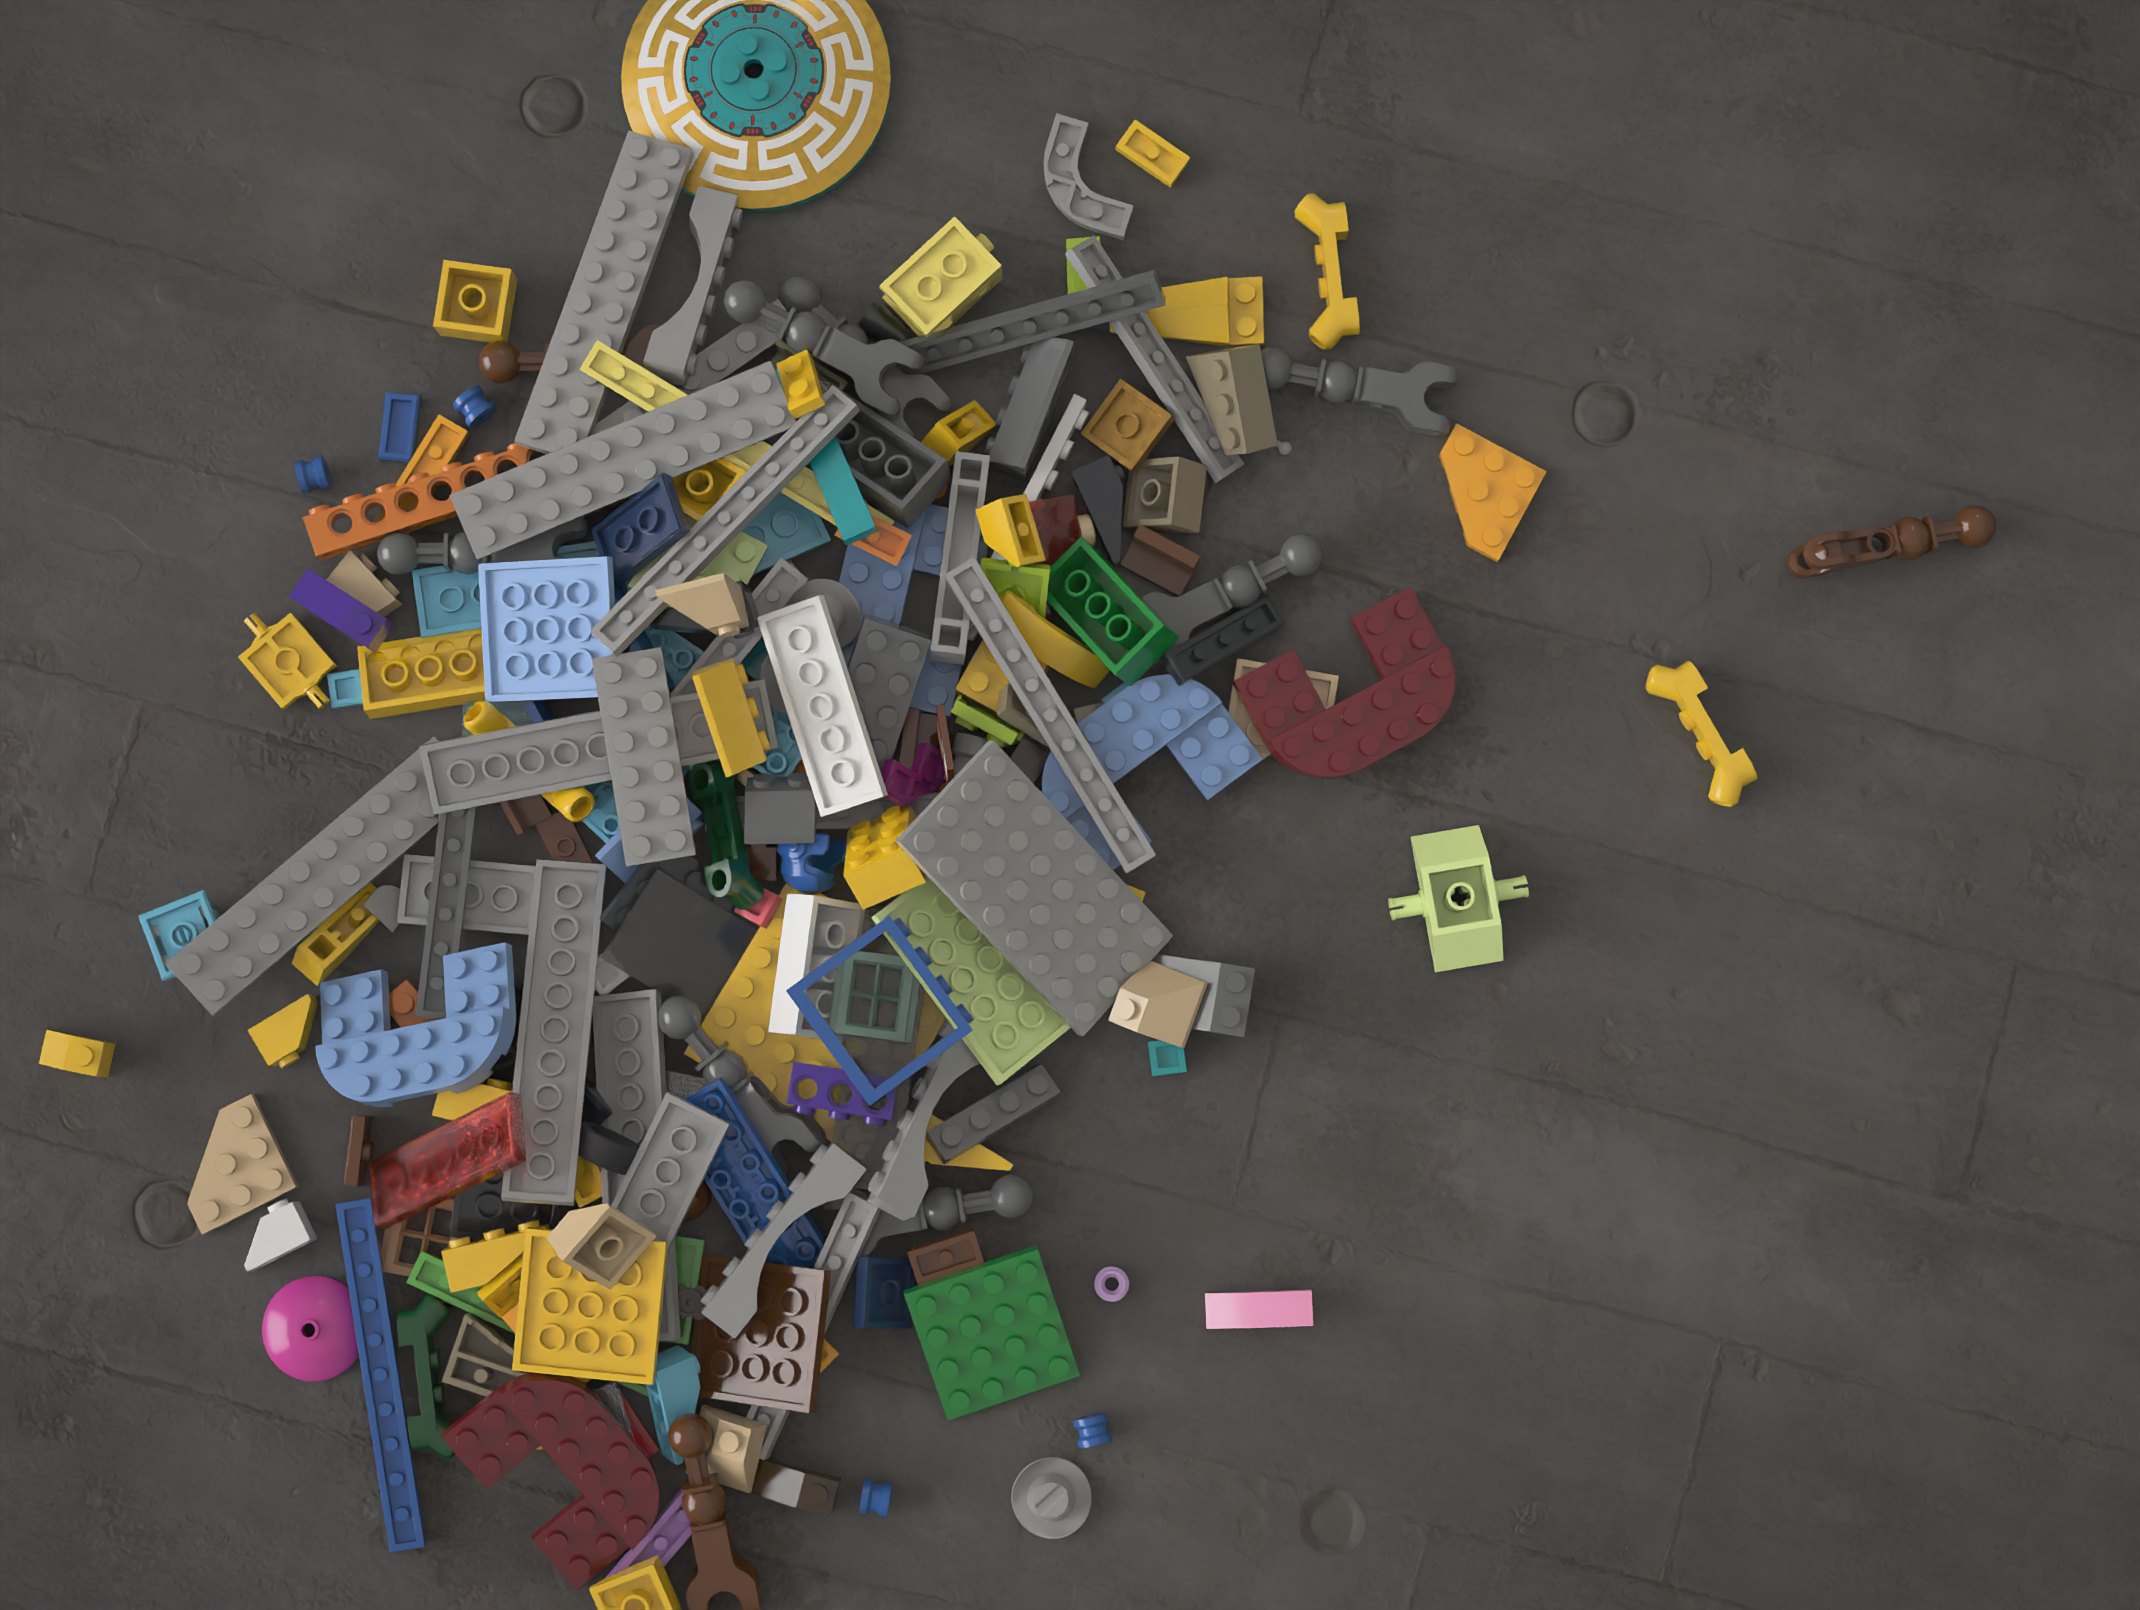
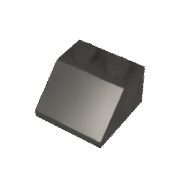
M793 773L788 777L758 774L754 777H747L744 818L745 844L815 843L819 810L807 774Z

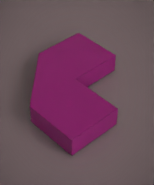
M919 743L911 769H908L894 759H886L881 771L888 794L884 797L897 805H908L916 801L918 797L938 790L944 778L941 751L929 743Z

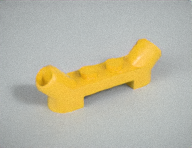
M1310 193L1296 207L1295 218L1319 236L1320 245L1314 246L1316 265H1322L1323 278H1318L1320 299L1326 298L1327 308L1309 329V338L1319 348L1331 350L1342 336L1359 335L1360 332L1357 297L1343 299L1336 243L1338 240H1346L1349 232L1347 212L1344 202L1327 204L1315 193Z
M1686 661L1674 669L1658 664L1653 666L1645 686L1648 694L1676 701L1681 709L1679 718L1688 731L1692 729L1698 739L1696 747L1700 755L1706 761L1709 759L1715 768L1708 798L1712 803L1721 806L1733 807L1737 805L1742 787L1757 780V773L1743 748L1730 754L1697 695L1708 689L1697 668L1690 661Z
M487 700L476 702L464 716V727L473 735L516 727L514 723ZM584 786L541 794L572 822H580L587 818L593 811L596 803L594 796Z

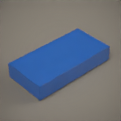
M386 392L378 454L380 461L409 463L416 451L422 401L420 395Z

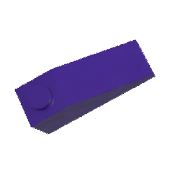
M308 568L289 595V598L374 653L378 651L394 627L392 622Z

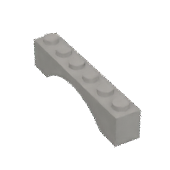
M702 186L697 188L689 214L690 231L698 246L701 257L697 282L682 308L671 319L652 332L644 357V369L668 383L686 386L689 374L694 375L696 372L699 356L695 353L698 345H704L707 336L708 326L704 325L707 315L713 316L717 299L713 294L716 286L721 287L723 284L725 267H722L725 257L730 258L734 247V238H731L733 229L739 230L743 217V210L738 209V195Z
M956 451L929 661L964 665L970 617L944 574L972 557L977 561L981 528L975 509L984 506L990 455Z
M948 1019L944 1021L940 1028L939 1035L942 1037L941 1039L955 1030ZM962 1039L925 1065L928 1069L924 1078H920L916 1082L911 1092V1097L914 1100L909 1110L905 1109L897 1122V1128L900 1129L895 1141L891 1140L884 1150L882 1159L886 1161L881 1172L877 1171L868 1186V1190L871 1193L867 1202L902 1221L915 1217L929 1186L925 1172L924 1143L932 1111L942 1093L956 1078L968 1069L980 1064Z
M831 1142L828 1147L822 1144L810 1159L814 1165L805 1175L800 1172L788 1187L792 1193L784 1203L778 1200L766 1215L770 1219L766 1227L762 1231L758 1228L753 1231L744 1244L748 1247V1250L741 1259H738L736 1256L732 1258L722 1272L727 1277L719 1287L713 1284L701 1298L700 1302L704 1304L701 1313L734 1339L757 1311V1289L760 1273L766 1257L778 1237L793 1221L807 1211L826 1202L845 1198L867 1170L835 1143Z

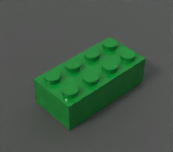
M1080 537L1050 568L1047 601L1113 674L1128 685L1132 686L1180 638L1104 555L1083 537Z

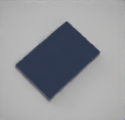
M662 473L644 487L642 491L636 493L593 527L591 531L599 556L613 558L614 587L618 588L687 535L690 529L672 477Z

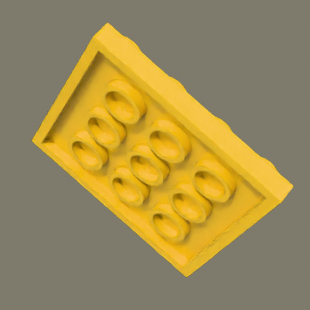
M526 1228L512 1370L653 1385L656 1375L668 1241L653 1240L615 1285L608 1289L560 1259L546 1239L553 1229Z

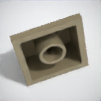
M1182 457L1146 459L1136 473L1129 470L1122 527L1137 530L1138 526L1142 525L1154 532L1199 533L1207 465Z

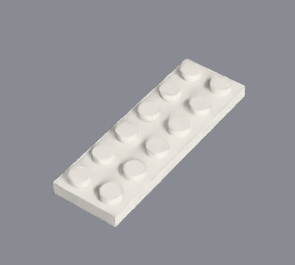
M818 595L757 617L820 816L824 817L887 796L886 787L824 595Z

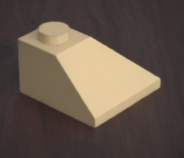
M724 573L655 590L656 596L712 633L719 634V637L737 635L740 633V628L749 626L742 588Z
M1150 961L1147 966L1137 970L1120 987L1108 1021L1137 1033L1185 1048L1208 983Z
M605 1203L569 1211L546 1239L564 1263L606 1288L611 1289L656 1238V1234Z
M705 1404L702 1405L700 1416L709 1422L713 1431V1441L710 1448L705 1452L709 1474L718 1473L719 1484L750 1493L767 1424Z

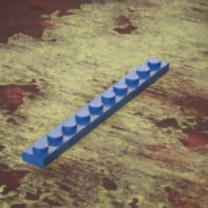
M373 1198L336 1204L389 1552L425 1547L427 1543L409 1438Z

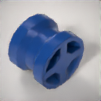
M479 385L466 390L453 403L455 410L464 414L465 422L470 428L482 424L496 411V406L492 401H487L484 398V391Z
M323 455L315 456L314 460L309 462L304 460L295 461V472L303 494L311 493L314 488L320 487L324 490L331 488V477Z
M1107 1413L1088 1415L1073 1420L1074 1427L1079 1430L1080 1437L1077 1440L1079 1448L1097 1446L1112 1441L1111 1433L1106 1429Z
M865 1478L859 1513L876 1512L879 1517L887 1518L893 1483L876 1484L872 1479Z

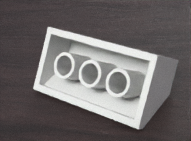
M787 894L768 1032L820 1039L786 990L837 954L840 949H844L862 936L866 909L863 910L859 903L815 895ZM837 967L804 990L828 1025L830 1022ZM853 996V998H852V1006H851V1013H850V1020H849V1022H851V1014H852V1007H853V999H854V996ZM835 1033L840 1042H848L849 1035Z

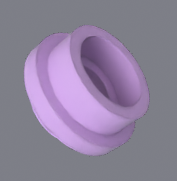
M1110 1266L1098 1272L1095 1277L1094 1287L1099 1297L1103 1300L1114 1302L1126 1295L1129 1289V1279L1122 1269ZM1109 1277L1116 1278L1119 1283L1117 1289L1113 1291L1105 1287V1281Z

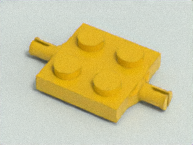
M291 612L280 622L269 627L262 622L256 613L249 615L252 620L247 617L244 623L249 626L257 637L252 645L238 656L242 663L282 709H287L298 698L308 695L319 710L324 708L323 703L327 705L330 699L327 698L318 685L322 678L337 666L335 662Z

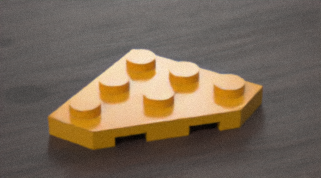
M1456 423L1439 457L1450 485L1449 489L1456 512L1461 521L1467 546L1498 562L1547 471Z

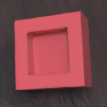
M764 889V895L757 905L743 910L735 908L734 912L766 929L783 899Z

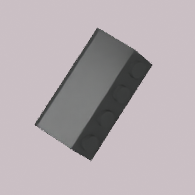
M1051 337L1033 342V344H1026L1020 362L1025 364L1021 375L1014 374L1009 386L1008 393L1012 394V398L1008 407L1002 405L996 420V425L1000 426L996 438L990 436L983 455H990V469L1026 482L1073 362L1074 341Z

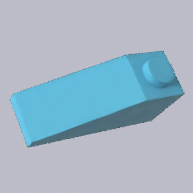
M679 1345L658 1353L655 1383L653 1385L646 1384L660 1452L675 1465L683 1463L684 1457L674 1452L668 1441L669 1428L678 1417L686 1413H695L700 1391L698 1373H700L699 1362L694 1354H690Z

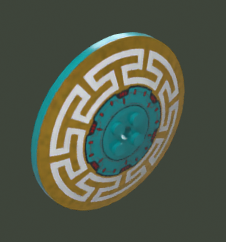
M648 0L637 16L626 42L621 73L622 95L625 111L633 132L693 150L694 156L682 186V191L695 197L698 186L732 193L738 195V209H742L743 212H771L792 208L824 195L850 176L863 162L874 146L887 115L891 93V65L881 26L866 0ZM751 63H758L763 66L764 70L760 77L749 78L745 75L746 67Z

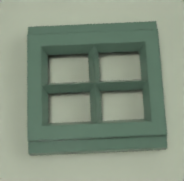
M858 951L837 966L829 1027L834 1033L912 1043L920 982L900 956ZM857 963L876 966L873 992L854 990ZM883 967L902 969L899 995L880 993ZM853 996L872 999L868 1025L849 1022ZM879 1000L898 1002L894 1028L875 1026Z

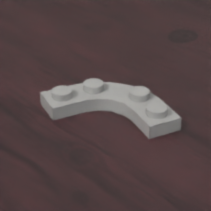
M1056 113L1044 153V178L1051 199L1061 213L1075 224L1090 231L1124 241L1134 205L1101 196L1091 191L1085 185L1079 174L1078 161L1089 123Z

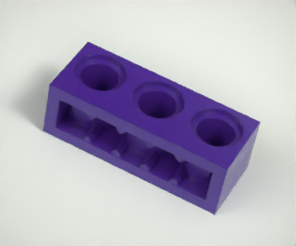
M793 1062L786 1104L795 1105L794 1112L814 1115L815 1108L829 1110V1118L849 1121L850 1114L864 1116L863 1123L884 1126L885 1119L893 1120L898 1086L886 1094V1106L881 1110L875 1111L870 1108L843 1069ZM864 1073L874 1088L889 1078L887 1076ZM805 1079H812L817 1084V1093L811 1099H804L799 1094V1085ZM841 1084L849 1086L852 1090V1098L845 1105H839L833 1098L835 1088Z

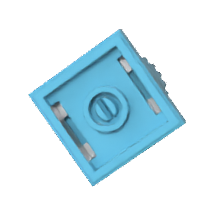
M206 890L199 891L138 916L162 981H168L176 977L165 963L222 915L213 909Z

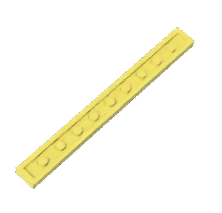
M598 340L579 369L648 412L687 396L681 390ZM761 441L724 458L748 471L772 446ZM804 467L780 492L836 525L814 472ZM866 504L872 516L890 525L894 524V520Z

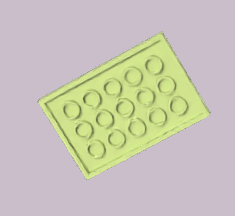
M927 875L925 883L905 891L871 917L876 925L889 915L893 920L900 917L911 932L907 940L914 949L919 946L922 947L932 961L927 966L935 978L940 974L943 976L953 990L948 995L956 1007L962 1003L974 1019L969 1023L973 1031L963 1037L962 1040L996 1085L1002 1084L1071 1028ZM885 931L883 933L953 1028L956 1029L957 1026L889 932Z

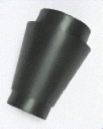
M874 302L871 303L858 322V325L864 328L863 331L880 340L893 339L900 342L904 341L910 333L883 304L879 306Z

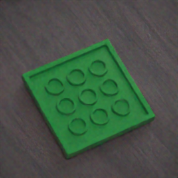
M1037 1246L903 1290L948 1421L1080 1376Z

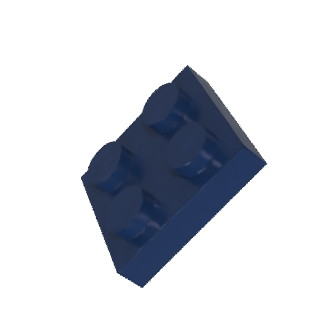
M858 1257L854 1328H912L913 1320L903 1290L915 1286V1275L908 1257Z

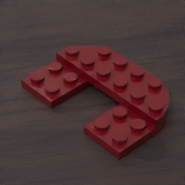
M1412 587L1349 619L1382 680L1328 709L1324 707L1294 649L1232 681L1266 747L1286 768L1295 773L1298 772L1314 777V779H1335L1347 776L1427 734L1446 714L1455 689L1453 659L1448 646L1443 647Z
M533 1372L515 1377L494 1390L441 1433V1438L486 1489L541 1446L583 1493L531 1535L532 1541L575 1590H578L629 1547L633 1551L641 1540L647 1536L655 1521L659 1506V1487L650 1457L642 1446L639 1447L601 1403L598 1395L588 1385L574 1377Z

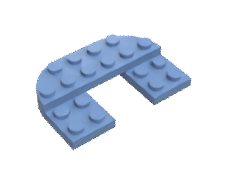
M930 504L909 529L894 520L895 522L892 526L912 535L897 566L852 544L848 545L839 583L849 589L856 599L860 609L861 623L864 614L867 613L901 624L912 573L918 572L940 577L949 508ZM877 509V511H879V512H881L882 514L886 515L887 517L891 518L890 516H888L887 514H885V513L882 512L881 510ZM981 531L977 554L979 566L981 565V558H987L989 546L984 542ZM856 638L852 643L841 648L846 666L848 665ZM930 644L909 709H917L920 712L937 715V705L944 704L945 716L951 718V710L956 697L955 688L959 683L962 665L929 661Z
M1172 675L1150 676L1135 682L1077 724L1113 784L1166 745L1204 798L1209 800L1263 759L1222 705V701L1217 695L1203 684L1192 679L1178 686ZM1050 752L1043 770L1042 794L1111 869H1116L1120 866L1119 861L1053 753ZM1135 819L1136 823L1138 824V826H1139V828L1141 829L1142 833H1143L1144 836L1146 837L1147 841H1148L1149 843H1151L1152 840L1149 838V836L1146 834V832L1144 831V829L1141 827V825H1140V824L1138 823V821Z
M504 942L444 955L446 1018L392 1030L390 1026L388 972L380 969L321 982L322 1045H317L315 1048L317 1061L325 1079L340 1094L374 1107H392L396 1101L445 1091L460 1093L482 1083L493 1073L491 1068L501 1054L506 1056L515 1032L516 1004L512 945Z

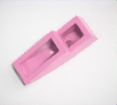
M1312 1290L1205 1293L1207 1329L1313 1326Z

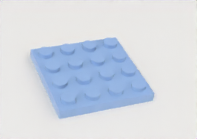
M605 556L478 564L485 700L488 702L598 697L591 658L614 654L602 645L590 633V630L615 606L613 558Z

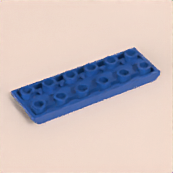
M719 1078L684 1098V1100L731 1123L704 1180L745 1244L756 1228L762 1231L769 1223L770 1219L766 1215L778 1200L784 1203L792 1191L788 1189L790 1182L730 1086L722 1078ZM808 1211L793 1221L778 1237L769 1251L765 1262L808 1268L816 1263L826 1240Z

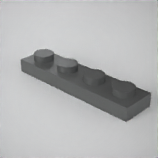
M1040 1064L926 1132L925 1137L942 1163L946 1164L1057 1098L1061 1092L1044 1066Z

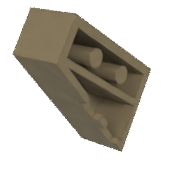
M1260 344L1217 349L1186 357L1225 455L1248 454L1278 446Z
M467 1313L464 1315L442 1382L487 1397L505 1382L532 1372L512 1370L514 1343L480 1317Z

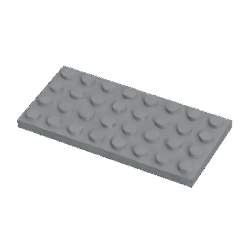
M988 741L895 840L902 850L1077 1035L1084 1036L1115 1002L1120 987L1137 970L1147 966L1173 937L1169 930L995 741Z

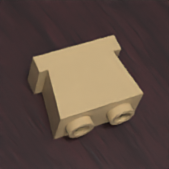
M350 550L326 579L383 617L403 605L396 598L400 593L398 589L387 578L383 581L378 579L373 573L377 567L364 553L358 557Z

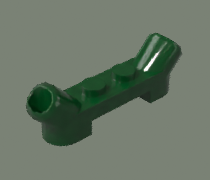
M720 759L711 760L708 763H697L690 771L689 787L692 801H702L713 860V865L704 868L708 889L715 897H727L739 910L750 909L761 901L765 888L751 874L734 787L739 773L726 777Z
M429 1294L424 1297L416 1309L400 1310L397 1313L399 1347L413 1345L421 1411L420 1414H413L407 1417L408 1431L413 1451L431 1448L444 1459H449L455 1453L441 1438V1433L452 1424L442 1417L441 1404H445V1389L443 1383L438 1384L437 1369H441V1354L439 1348H434L433 1336L451 1315V1307L444 1300Z

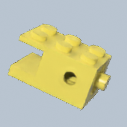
M954 216L879 286L885 293L882 299L916 335L928 337L933 332L950 328L1003 279L1002 265L990 254L994 249L990 240L982 233L975 238Z

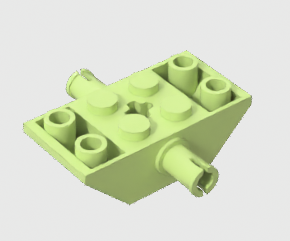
M1479 825L1411 836L1420 890L1416 895L1388 898L1389 908L1404 907L1403 909L1391 910V919L1396 920L1416 915H1422L1425 918L1435 972L1504 961L1502 924L1498 904L1499 901L1529 897L1528 887L1513 888L1527 884L1525 875L1495 881L1492 875L1489 854ZM1455 889H1458L1460 894H1466L1467 899L1461 902V906H1458L1456 902L1451 900V895L1455 893Z

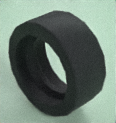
M582 1122L578 1155L601 1168L626 1175L640 1146L611 1129L592 1122Z

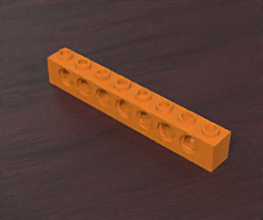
M513 443L507 446L508 451L495 455L493 451L485 452L475 456V462L462 465L461 462H454L441 468L442 472L429 476L427 472L420 473L408 478L409 483L397 487L395 483L386 484L376 488V494L363 497L362 494H355L344 498L342 505L332 508L329 505H321L309 510L310 515L304 516L303 520L315 555L319 561L347 553L350 550L353 551L378 543L388 534L394 532L409 533L458 517L450 497L445 501H438L433 498V492L437 487L448 486L452 490L451 494L467 488L466 481L470 476L479 475L487 480L498 475L500 468L504 465L510 464L518 467L532 461L534 456L545 453ZM408 496L416 497L419 500L417 508L411 512L400 509L401 501ZM374 507L385 509V517L380 522H370L367 520V514L370 509ZM340 518L352 520V527L346 533H337L334 530V525Z

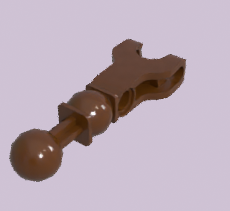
M649 324L642 328L633 339L626 341L621 355L644 368V357L652 332L663 324ZM491 342L480 353L478 360L479 369L486 379L500 384L513 380L519 372H540L550 342L545 343V352H519L509 342Z
M1968 505L1956 514L1954 520L1933 523L1931 516H1926L1921 520L1914 517H1904L1887 527L1878 526L1817 535L1789 553L1787 566L1793 576L1809 578L1875 563L1885 557L1887 560L1893 559L1896 556L1905 560H1915L1924 554L1937 550L1938 543L1957 540L1966 547H1982L1993 538L1996 532V519L1993 513L1984 506ZM1872 537L1877 538L1881 542L1882 552H1878L1873 548L1871 544ZM1800 554H1803L1805 562L1810 569H1804L1799 565L1798 557Z
M686 1413L678 1417L671 1424L668 1431V1441L674 1452L684 1457L688 1478L683 1481L682 1486L684 1494L682 1497V1507L688 1519L691 1520L690 1530L697 1561V1567L690 1575L686 1591L689 1610H710V1598L720 1591L731 1592L738 1596L743 1610H760L761 1593L757 1571L751 1563L740 1558L735 1553L725 1511L727 1498L721 1486L718 1485V1473L709 1474L705 1452L710 1448L713 1441L712 1428L709 1422L699 1414Z

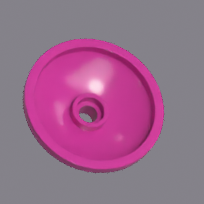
M309 1276L290 1282L274 1295L264 1314L262 1336L269 1357L280 1370L299 1380L323 1381L340 1375L359 1358L347 1285L326 1276ZM308 1323L313 1324L315 1327L313 1336L306 1335L304 1331Z

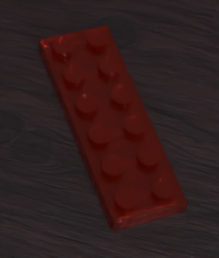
M508 1092L371 1161L374 1227L387 1229L526 1162L521 1094Z

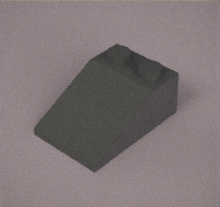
M1159 954L1151 960L1208 983L1191 1030L1236 1038L1245 1037L1255 968Z

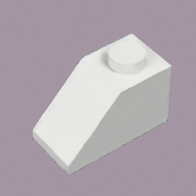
M284 1199L268 1207L270 1213L260 1218L244 1264L247 1272L255 1271L318 1239L300 1201L289 1203L287 1199Z

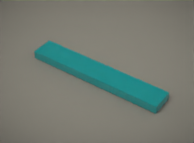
M777 368V369H775V372H776L777 377H778V379H779V381H780V384H781V380H780V376H779V372H778V368ZM835 436L809 463L842 539L847 546L878 532Z

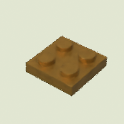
M1120 378L1080 434L1133 473H1136L1176 418Z

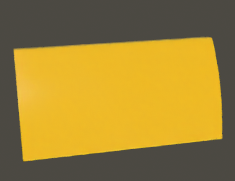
M482 628L424 638L414 637L383 642L376 653L365 646L357 647L363 708L369 719L485 701Z
M659 1555L619 1571L589 1588L598 1610H682Z

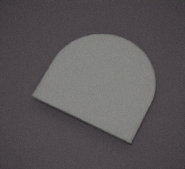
M383 885L371 894L364 903V906L393 932L399 925L397 923L400 889L393 885Z

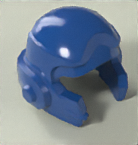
M816 834L815 843L778 844L777 852L781 856V873L784 881L793 889L804 894H818L829 890L835 884L834 879L837 874L833 873L834 868L839 863L845 862L847 841H830L829 835Z

